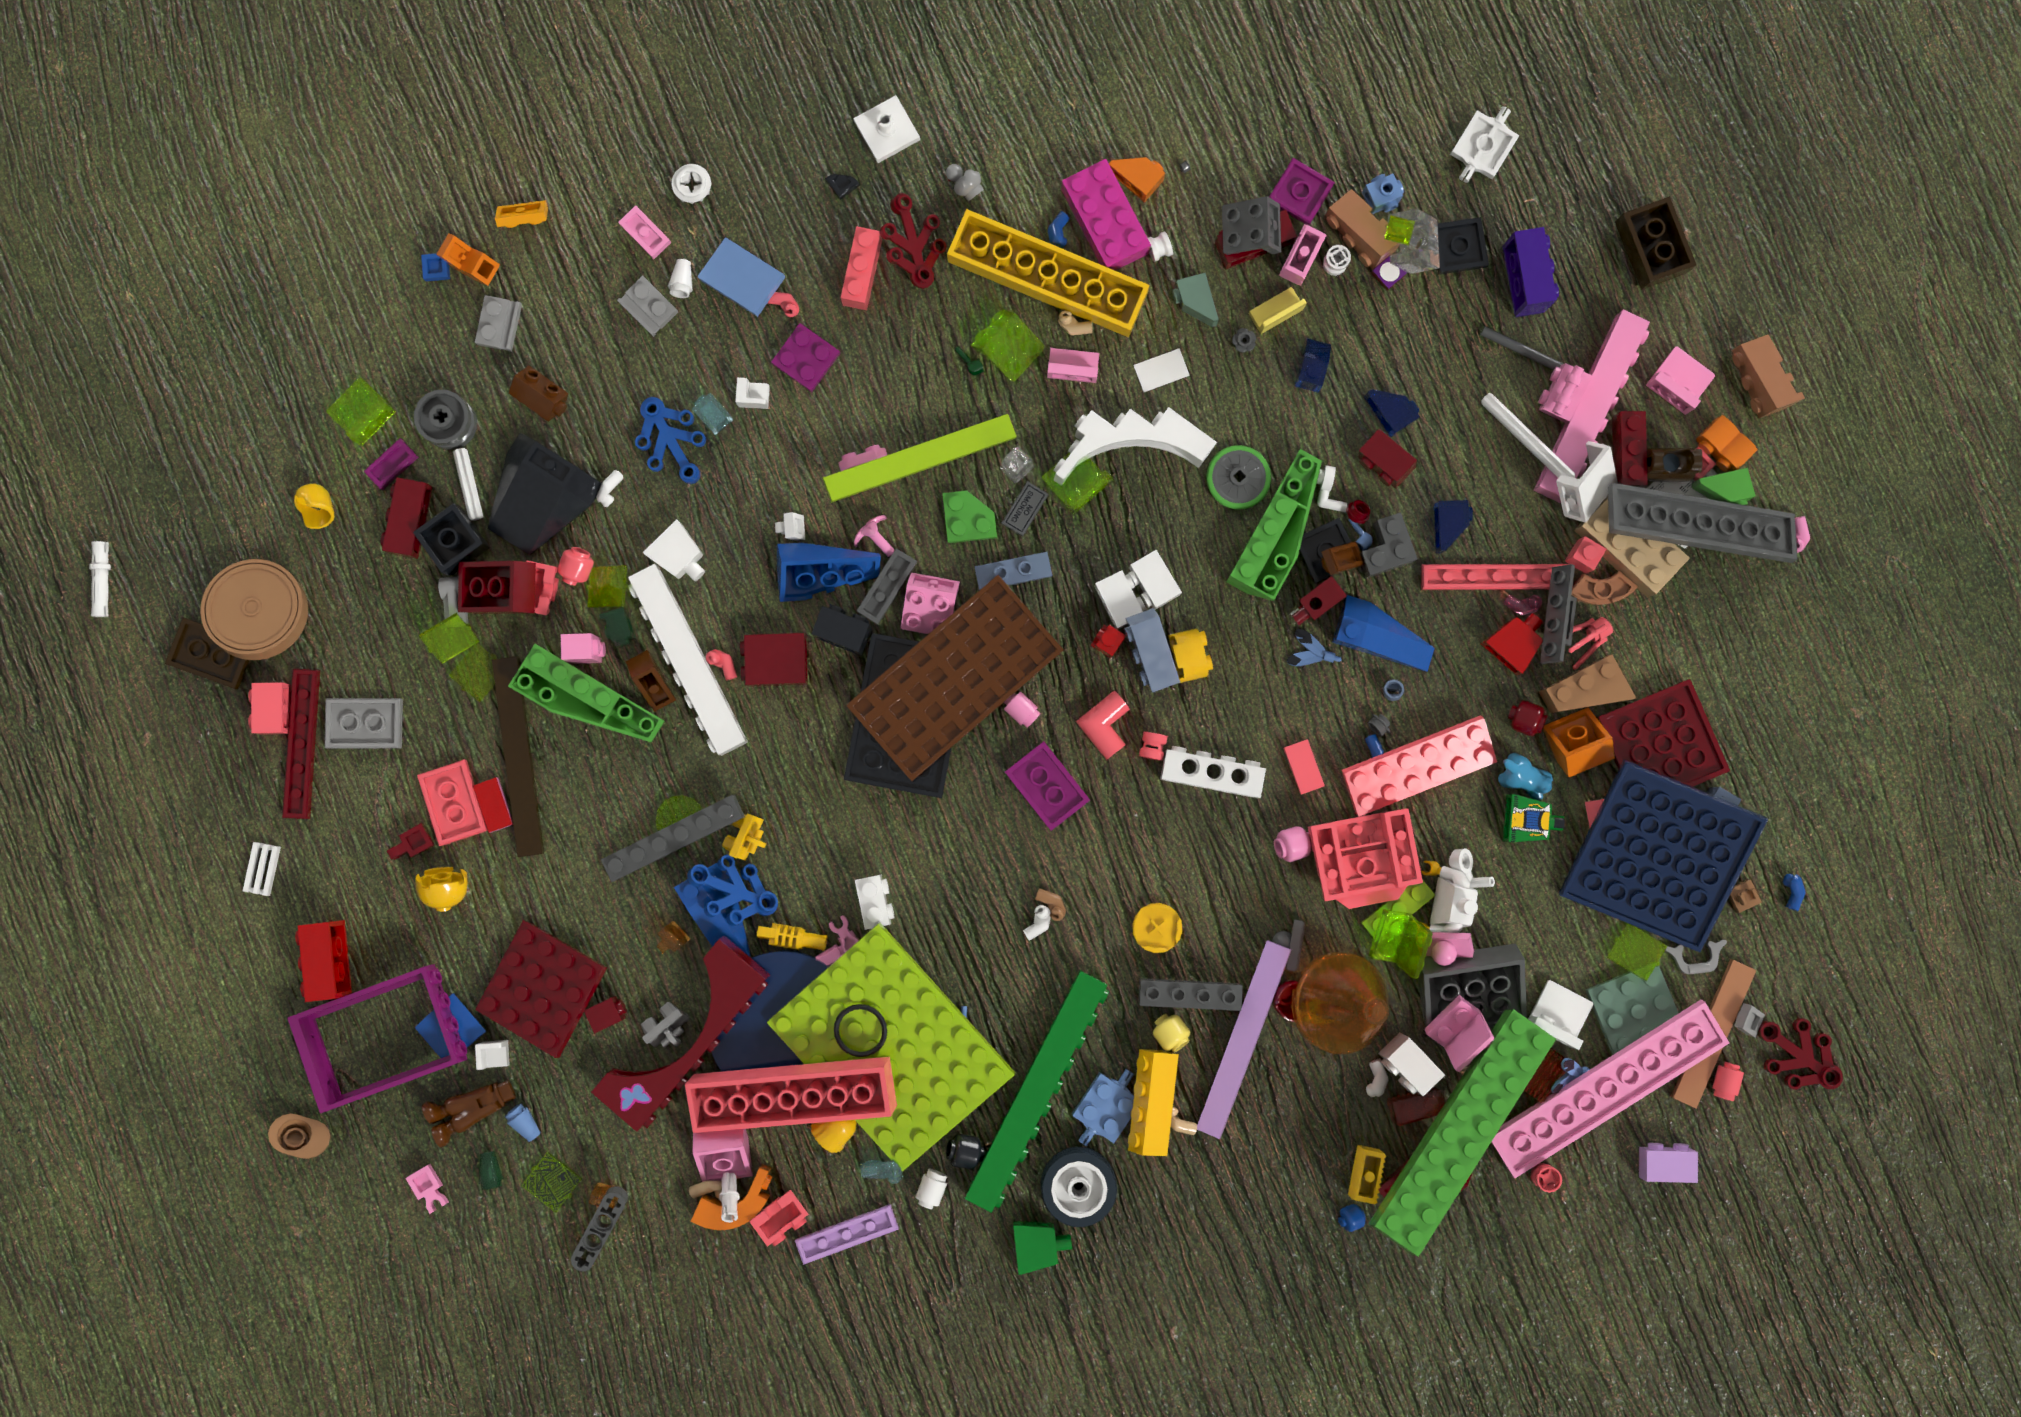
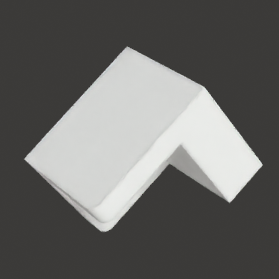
M737 378L736 404L738 407L768 409L769 384L750 383L747 378Z
M508 1040L485 1041L475 1045L477 1070L509 1066Z

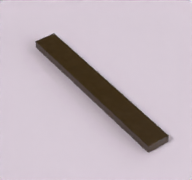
M519 657L492 660L517 857L544 854L524 695L508 687L520 668Z

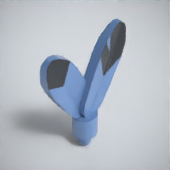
M1296 629L1295 635L1297 640L1308 651L1292 654L1287 659L1289 665L1304 666L1322 660L1332 663L1333 661L1341 662V657L1335 656L1336 653L1326 651L1309 632L1303 629Z
M1570 1058L1563 1059L1561 1067L1567 1073L1554 1083L1551 1091L1558 1093L1566 1084L1590 1069L1588 1067H1581Z

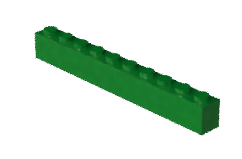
M1079 970L965 1194V1199L991 1213L994 1207L1000 1208L1005 1198V1194L1002 1192L1006 1184L1011 1186L1017 1174L1014 1171L1017 1162L1022 1163L1029 1150L1025 1147L1029 1139H1035L1040 1129V1126L1037 1125L1040 1117H1046L1052 1104L1048 1102L1053 1093L1058 1094L1063 1084L1060 1078L1064 1070L1069 1072L1075 1058L1071 1057L1075 1048L1080 1050L1086 1039L1083 1033L1087 1025L1092 1027L1098 1013L1094 1012L1098 1003L1103 1004L1108 996L1107 983Z

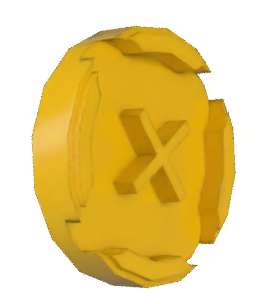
M1150 903L1142 907L1135 915L1132 923L1133 936L1137 943L1147 951L1153 953L1166 952L1173 948L1180 940L1182 921L1177 912L1170 906L1162 903Z

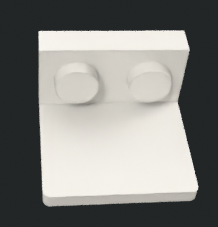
M1547 980L1528 1019L1556 1038L1557 1041L1570 1048L1579 1050L1583 1040L1577 1037L1593 1006V1002L1551 980Z

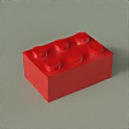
M345 920L299 925L295 939L297 945L300 946L298 967L302 971L303 977L300 990L302 996L305 997V1002L336 999L352 994Z

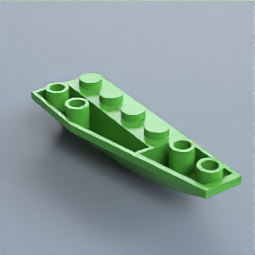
M1302 449L1299 450L1226 581L1227 583L1249 595L1271 601L1275 600L1298 558L1322 460Z
M537 644L533 645L508 687L552 713L651 743L665 722Z

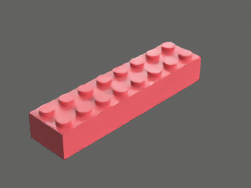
M890 1057L693 1074L685 1084L693 1133L891 1117L897 1107Z

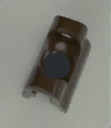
M1647 448V458L1652 457L1650 467H1647V482H1688L1693 480L1695 475L1702 471L1701 449Z

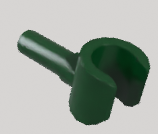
M959 346L955 348V351L966 363L971 375L975 376L984 372L979 358L971 361L970 357Z

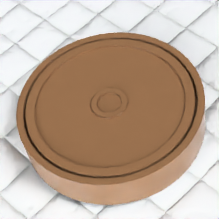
M249 559L226 567L212 579L203 594L200 614L206 633L225 652L240 659L262 660L282 653L299 638L308 617V601L301 584L284 567L268 560Z

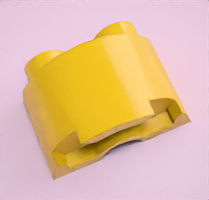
M1196 628L1168 635L1180 683L1208 677V670H1213V664L1210 655L1206 656L1204 646L1207 645L1205 632H1199Z

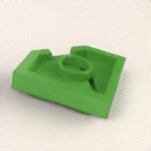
M968 491L943 493L948 543L997 538L995 514L990 508Z

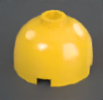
M437 867L425 870L424 876L420 877L417 874L415 878L417 895L425 905L436 908L440 912L448 911L451 907L461 902L466 895L468 884L467 872L463 869H460V873L452 872L453 867Z

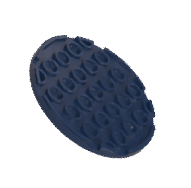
M776 951L754 956L751 959L770 974L766 980L769 985L759 996L756 993L752 996L750 1001L753 1004L743 1015L739 1012L734 1018L737 1023L727 1034L723 1031L718 1037L721 1042L712 1051V1055L721 1071L804 1064L767 1024V1021L829 966L813 956L795 951Z

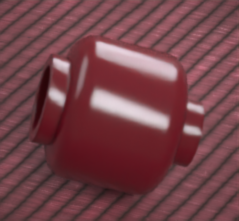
M1523 700L1518 706H1512L1508 719L1512 720L1511 728L1514 731L1534 736L1536 733L1541 734L1548 715L1544 714L1545 710L1542 706Z

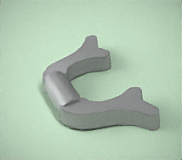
M1720 940L1716 943L1707 941L1706 946L1710 951V959L1705 963L1686 964L1682 957L1683 945H1677L1674 948L1664 946L1663 951L1673 957L1678 969L1682 973H1707L1715 970L1717 967L1720 950L1727 941Z

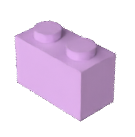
M1648 1143V1147H1639V1178L1647 1182L1698 1183V1152L1690 1149L1688 1144L1674 1143L1673 1148L1664 1147V1144Z

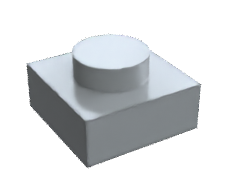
M1743 1003L1741 1010L1737 1014L1734 1026L1746 1035L1756 1037L1765 1014L1752 1005Z

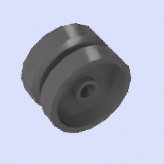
M434 390L425 394L418 401L414 411V423L418 432L433 445L445 450H456L466 446L473 439L477 430V416L474 409L459 395L448 390Z

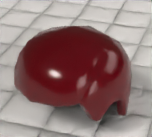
M1285 981L1278 986L1272 1001L1276 1012L1290 1022L1303 1020L1309 1015L1313 1007V1002L1308 994L1309 990L1298 981Z

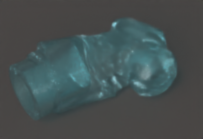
M870 1159V1161L860 1164L862 1178H888V1181L892 1184H896L902 1179V1168L893 1159L892 1162Z

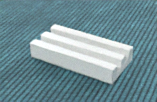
M253 842L243 887L244 892L270 896L281 847ZM261 848H262L261 856H260V860H259V865H258V870H257V874H256V879H255V883H254V887H252V886H253L254 877H255L256 868H257V863H258V859H259L260 850H261ZM272 850L264 889H260L268 851Z

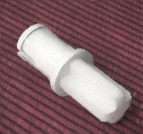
M725 1172L722 1177V1192L719 1195V1200L722 1202L721 1219L724 1222H733V1219L735 1221L738 1219L737 1201L739 1200V1193L737 1192L735 1173Z

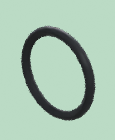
M856 1004L845 1008L837 1016L834 1023V1037L840 1048L847 1054L856 1057H867L879 1051L884 1045L887 1038V1024L884 1017L875 1008L869 1005ZM853 1010H867L873 1013L880 1021L882 1036L879 1043L871 1050L864 1052L851 1050L840 1038V1022L847 1013Z

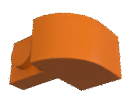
M449 233L436 254L457 271L487 286L500 266L499 263L485 253L471 248Z

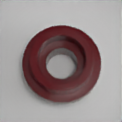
M1361 500L1351 502L1346 508L1349 519L1355 523L1364 524L1370 517V507Z

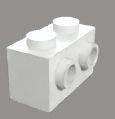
M1157 550L1130 565L1129 569L1131 572L1128 574L1134 585L1139 584L1144 592L1141 594V597L1147 607L1152 606L1156 610L1182 593Z
M1122 570L1095 583L1094 587L1115 629L1119 630L1127 626L1125 618L1146 610L1141 597L1136 598L1132 591V588H1135L1130 575H1124Z
M881 874L855 880L865 930L872 929L879 922L883 926L890 925L891 919L894 918L892 903L887 904L886 894H889L887 879H882Z

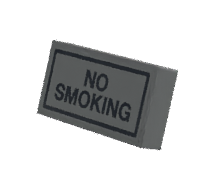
M1027 481L1004 518L1002 525L1023 537L1049 494Z

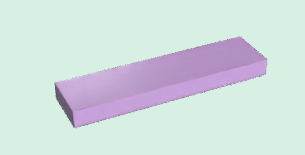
M891 1204L799 1237L795 1239V1243L804 1265L899 1230V1226Z

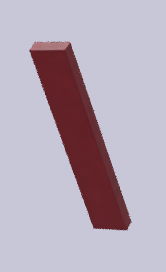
M293 669L282 818L310 819L320 670Z

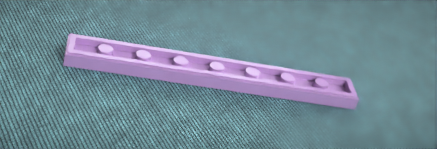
M1269 940L1266 941L1199 1119L1197 1130L1215 1138H1221L1291 949Z

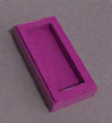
M399 438L364 472L379 489L384 490L419 456L403 439Z

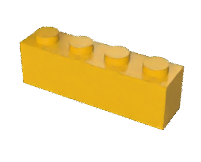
M1139 1049L1136 1083L1134 1085V1101L1131 1110V1127L1128 1136V1151L1142 1156H1167L1179 1054L1164 1050Z

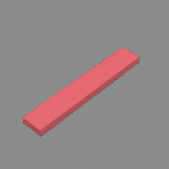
M1422 564L1421 590H1549L1552 567L1569 564Z

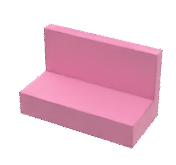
M1050 348L1047 378L1096 383L1099 353Z

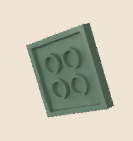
M1658 962L1649 963L1585 989L1589 1000L1593 1002L1592 1008L1612 1055L1679 1014Z

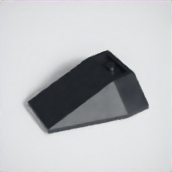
M520 432L506 454L487 529L531 555L591 507L602 483Z

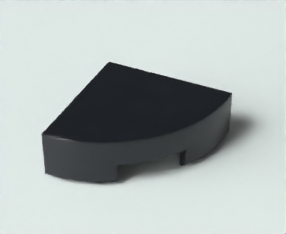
M832 174L825 178L840 200L860 186L859 182L852 176Z

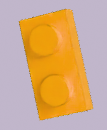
M546 200L498 206L495 215L497 227L513 228L519 224L530 223L536 225L546 221L548 213Z

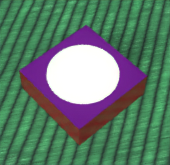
M1390 255L1372 270L1371 274L1388 291L1407 272Z

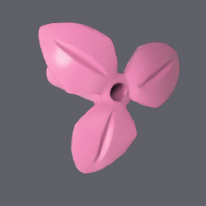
M880 515L870 519L857 532L854 546L857 547L863 536H869L890 557L895 549L882 537L877 527V523L887 519V517Z

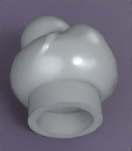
M949 165L946 169V176L948 181L956 182L954 191L957 195L965 196L970 201L984 190L980 185L981 176L979 172L968 169L965 171L964 176H962L963 170L959 165Z

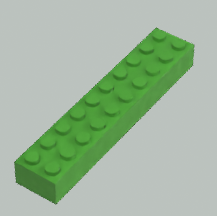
M1514 1009L1504 1010L1491 1031L1494 1036L1493 1041L1472 1060L1368 1223L1412 1255L1419 1257L1556 1040L1552 1035Z

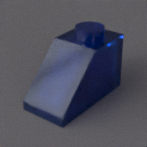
M1307 338L1295 387L1314 392L1320 391L1329 364L1331 344Z
M1374 389L1368 391L1364 396V399L1390 437L1398 434L1420 418L1418 406L1414 401H1409L1407 396Z
M1468 500L1438 501L1433 505L1436 554L1446 551L1472 522L1473 510L1472 507H1469Z

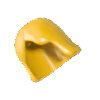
M306 484L296 490L294 504L302 514L305 526L310 529H320L329 526L335 517L329 492L319 484Z
M856 1120L811 1123V1134L822 1148L831 1153H837L844 1148L846 1142L854 1135L857 1123Z

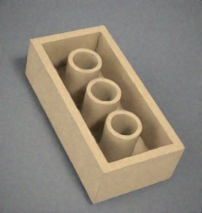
M1608 495L1586 523L1581 522L1574 530L1580 537L1586 536L1606 548L1607 550L1602 557L1617 571H1620L1638 586L1637 589L1647 598L1656 595L1690 559L1673 543L1609 533Z

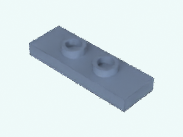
M1048 552L975 566L979 590L997 575L1008 586L1052 577Z

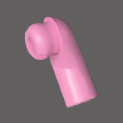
M1805 516L1795 518L1797 553L1801 552L1810 540Z

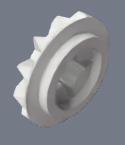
M687 164L680 167L673 175L672 189L682 202L685 201L693 204L694 202L703 201V198L709 195L712 183L708 172L703 167L696 164ZM691 175L695 182L699 183L694 186L693 193H691L688 186H685L690 183Z

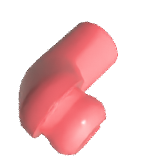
M775 292L767 303L780 305L787 317H794L799 313V305L789 293Z

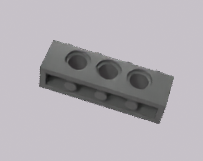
M1139 978L1138 1004L1140 1006L1241 1011L1242 985L1240 983Z

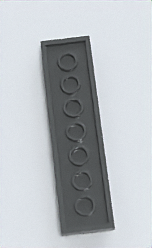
M1612 483L1608 486L1609 533L1793 563L1797 560L1795 514L1617 483Z

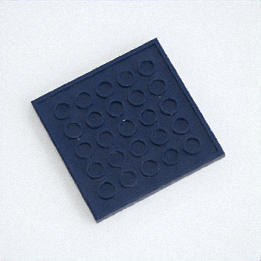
M1623 760L1559 891V895L1701 952L1768 818Z

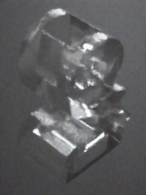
M1017 446L1004 458L1000 469L1015 484L1035 466L1033 460Z

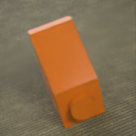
M1147 157L1111 160L1109 163L1116 179L1144 203L1164 181L1165 172L1163 167L1157 161H1150Z

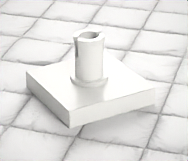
M896 95L853 118L877 163L920 141L919 134Z

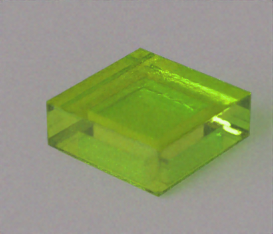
M1390 215L1384 239L1409 245L1415 221Z

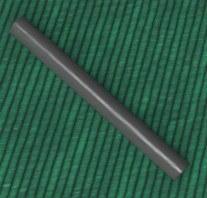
M1486 326L1483 327L1480 333L1481 336L1552 370L1555 367L1560 368L1563 364Z

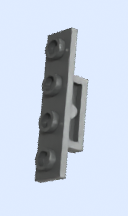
M1573 564L1552 567L1540 660L1542 664L1563 662L1565 646H1571L1577 598L1571 596L1575 565Z

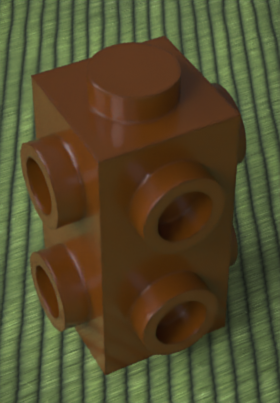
M527 366L514 375L508 393L548 422L555 416L559 417L565 412L567 408L566 400L569 393L531 366Z

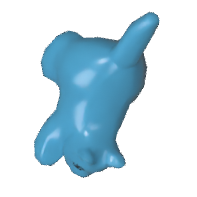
M1511 753L1507 757L1508 759L1503 761L1506 770L1499 775L1498 782L1504 788H1521L1532 799L1538 801L1543 798V794L1551 791L1552 774L1533 767L1526 757L1518 753Z

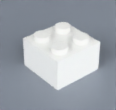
M1402 1033L1397 1034L1378 1053L1383 1058L1380 1061L1382 1065L1395 1076L1398 1074L1401 1077L1398 1079L1399 1083L1413 1095L1417 1092L1424 1096L1445 1076L1430 1058L1408 1036Z

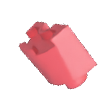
M527 560L526 562L536 563L535 613L547 615L550 612V601L554 602L557 594L559 578H555L558 568Z
M789 1190L783 1196L778 1197L767 1205L749 1222L767 1247L771 1243L773 1246H776L786 1238L784 1233L792 1227L794 1230H797L807 1222L805 1217L809 1214L794 1193Z

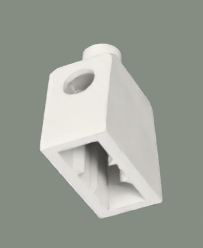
M677 519L643 552L647 557L678 579L687 573L694 581H697L705 573V570L697 563L702 558L703 553Z

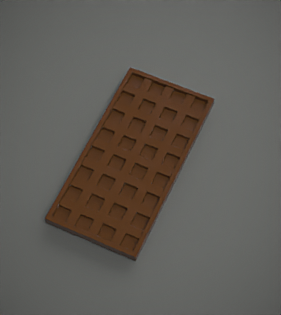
M997 575L846 706L907 777L913 781L1054 660L1064 649L1004 580Z

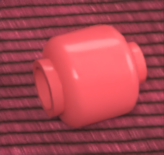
M572 547L570 550L563 552L557 567V572L563 577V582L576 586L577 582L584 583L588 580L594 565V561L588 551Z

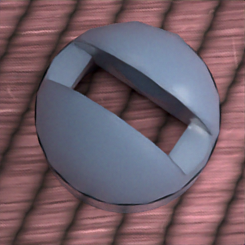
M1398 680L1388 681L1383 688L1384 697L1390 701L1399 700L1404 693V686ZM1387 691H1390V692H1397V691H1399V694H1389Z

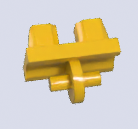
M748 813L744 815L745 818L732 823V826L740 829L737 837L727 835L722 844V847L730 852V856L746 861L749 853H755L757 846L765 848L767 844L761 841L764 831L760 830L764 819Z

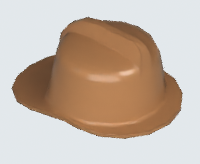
M296 1114L282 1115L272 1123L269 1128L268 1137L270 1144L277 1151L297 1158L310 1159L317 1157L328 1147L330 1132L326 1125L320 1121Z

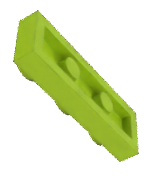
M1424 880L1423 883L1409 885L1398 900L1385 902L1360 923L1374 941L1378 943L1436 895Z

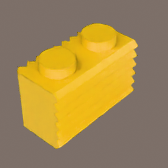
M1357 1145L1348 1195L1352 1200L1370 1204L1378 1203L1376 1199L1379 1198L1377 1194L1380 1193L1378 1189L1381 1188L1379 1184L1382 1183L1380 1179L1383 1177L1381 1174L1384 1172L1382 1169L1385 1167L1383 1164L1386 1162L1384 1158L1387 1157L1380 1149Z

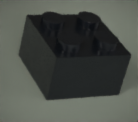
M455 503L413 532L441 573L448 576L453 575L459 570V562H471L490 548L465 511Z
M832 604L829 605V608L822 606L811 634L818 640L863 656L873 630L867 618L855 613L850 617L845 615L844 609Z

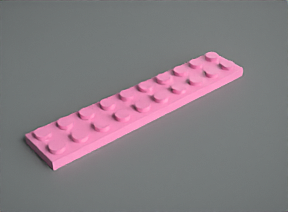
M1699 1000L1569 1082L1558 1093L1550 1094L1504 1123L1491 1143L1511 1175L1517 1178L1728 1045L1729 1041L1706 1002Z

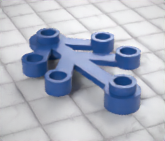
M656 397L645 399L640 407L641 415L645 420L641 434L635 439V445L642 451L648 450L651 447L650 436L654 423L659 429L653 456L647 461L648 467L654 472H658L663 468L662 460L666 445H668L680 466V478L687 484L696 483L700 479V470L695 464L689 463L676 439L690 442L696 447H702L706 443V436L701 431L692 433L669 427L664 418L679 421L684 426H690L694 422L693 414L689 410H682L680 412L665 408L664 403ZM655 405L657 407L656 411L649 413V407ZM689 414L690 420L688 422H683V415ZM697 435L703 437L700 443L694 442V438ZM647 439V444L641 447L639 441ZM653 460H659L658 467L653 468L651 466ZM687 469H693L692 476H685Z
M730 855L722 856L718 860V867L722 871H726L731 883L711 876L709 869L701 864L695 865L687 873L688 881L693 886L698 887L704 884L729 894V896L718 901L713 900L705 904L704 913L708 917H715L721 910L742 900L752 904L742 910L736 909L727 914L726 919L731 926L741 924L745 918L756 913L763 916L771 915L777 909L778 899L776 895L770 891H765L757 875V868L753 864L743 866L739 875L735 867L734 858ZM724 859L729 861V867L724 865ZM746 868L751 870V876L746 873ZM694 873H697L700 876L699 881H697L694 878ZM741 877L744 880H749L754 893L746 889ZM762 900L767 902V908L762 905ZM710 905H713L715 907V913H712L710 911ZM733 914L738 916V922L733 920Z

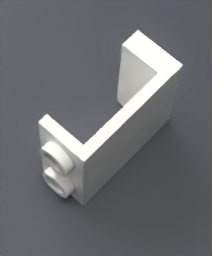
M1591 441L1586 443L1590 466L1582 477L1576 479L1561 474L1556 481L1564 516L1585 523L1607 497L1608 486L1612 483H1617L1611 447Z

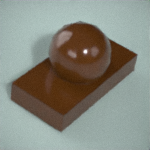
M1355 541L1322 551V567L1330 575L1339 574L1340 572L1364 565L1363 558Z

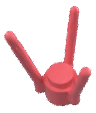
M1600 617L1597 620L1591 618L1582 624L1573 626V632L1588 627L1586 629L1587 636L1569 648V653L1579 649L1590 640L1595 642L1573 665L1574 670L1578 669L1600 645L1608 641L1607 637L1613 633V628L1606 618Z

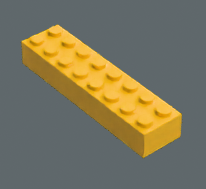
M968 209L964 213L947 253L948 263L1061 310L1070 311L1073 315L1092 321V323L1128 338L1150 286Z

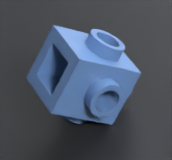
M1394 174L1376 176L1362 191L1366 203L1373 209L1371 211L1372 214L1382 210L1389 212L1397 208L1404 193L1400 180H1396Z

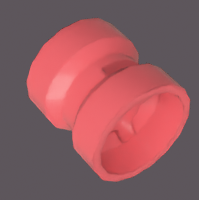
M1143 732L1142 740L1144 744L1140 749L1139 757L1163 761L1164 752L1162 750L1163 746L1167 743L1168 736Z
M1539 1163L1531 1170L1530 1176L1533 1184L1544 1192L1551 1193L1560 1188L1562 1176L1554 1167L1546 1163Z

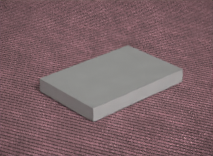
M326 698L325 748L402 749L403 699Z

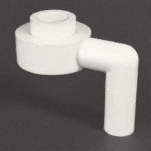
M1325 465L1324 470L1320 469L1316 483L1320 484L1317 505L1321 508L1346 512V502L1328 499L1334 482L1336 467Z
M1455 849L1449 858L1450 867L1464 872L1470 882V887L1494 886L1495 880L1493 877H1473L1471 872L1473 858L1468 849Z

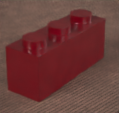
M1285 209L1280 211L1281 248L1294 244L1297 238ZM1223 230L1219 232L1215 240V245L1225 270L1269 253L1263 249H1256L1226 255L1223 253Z
M1620 411L1612 417L1613 462L1617 484L1644 488L1648 485L1646 411Z
M396 477V482L392 484L390 490L392 498L391 507L387 509L385 515L387 522L386 531L382 533L380 540L382 551L393 555L419 558L421 543L413 532L426 523L433 489L431 485L425 482Z

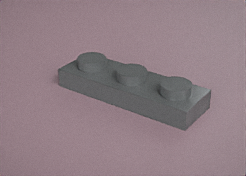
M896 548L860 604L857 612L879 625L918 562Z

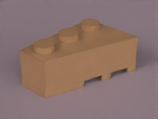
M1612 654L1602 657L1538 691L1550 713L1637 699Z

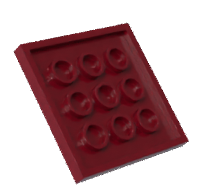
M1691 679L1596 717L1613 738L1614 761L1618 770L1623 760H1627L1691 787L1730 771Z
M523 920L475 1010L554 1058H560L607 967L529 921Z

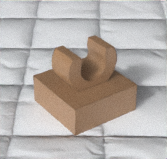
M1748 879L1736 884L1729 896V900L1736 913H1741L1762 903L1752 881Z

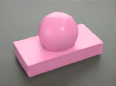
M1419 933L1418 939L1422 956H1432L1433 960L1439 965H1450L1455 961L1456 957L1473 958L1474 948L1470 933Z

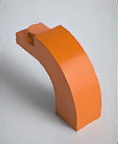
M764 1164L759 1167L748 1194L737 1201L738 1219L736 1221L733 1219V1222H724L721 1219L722 1202L705 1194L701 1197L691 1222L712 1230H729L740 1227L752 1220L761 1211L770 1197L769 1194L761 1190H767L773 1176L769 1175L771 1167Z

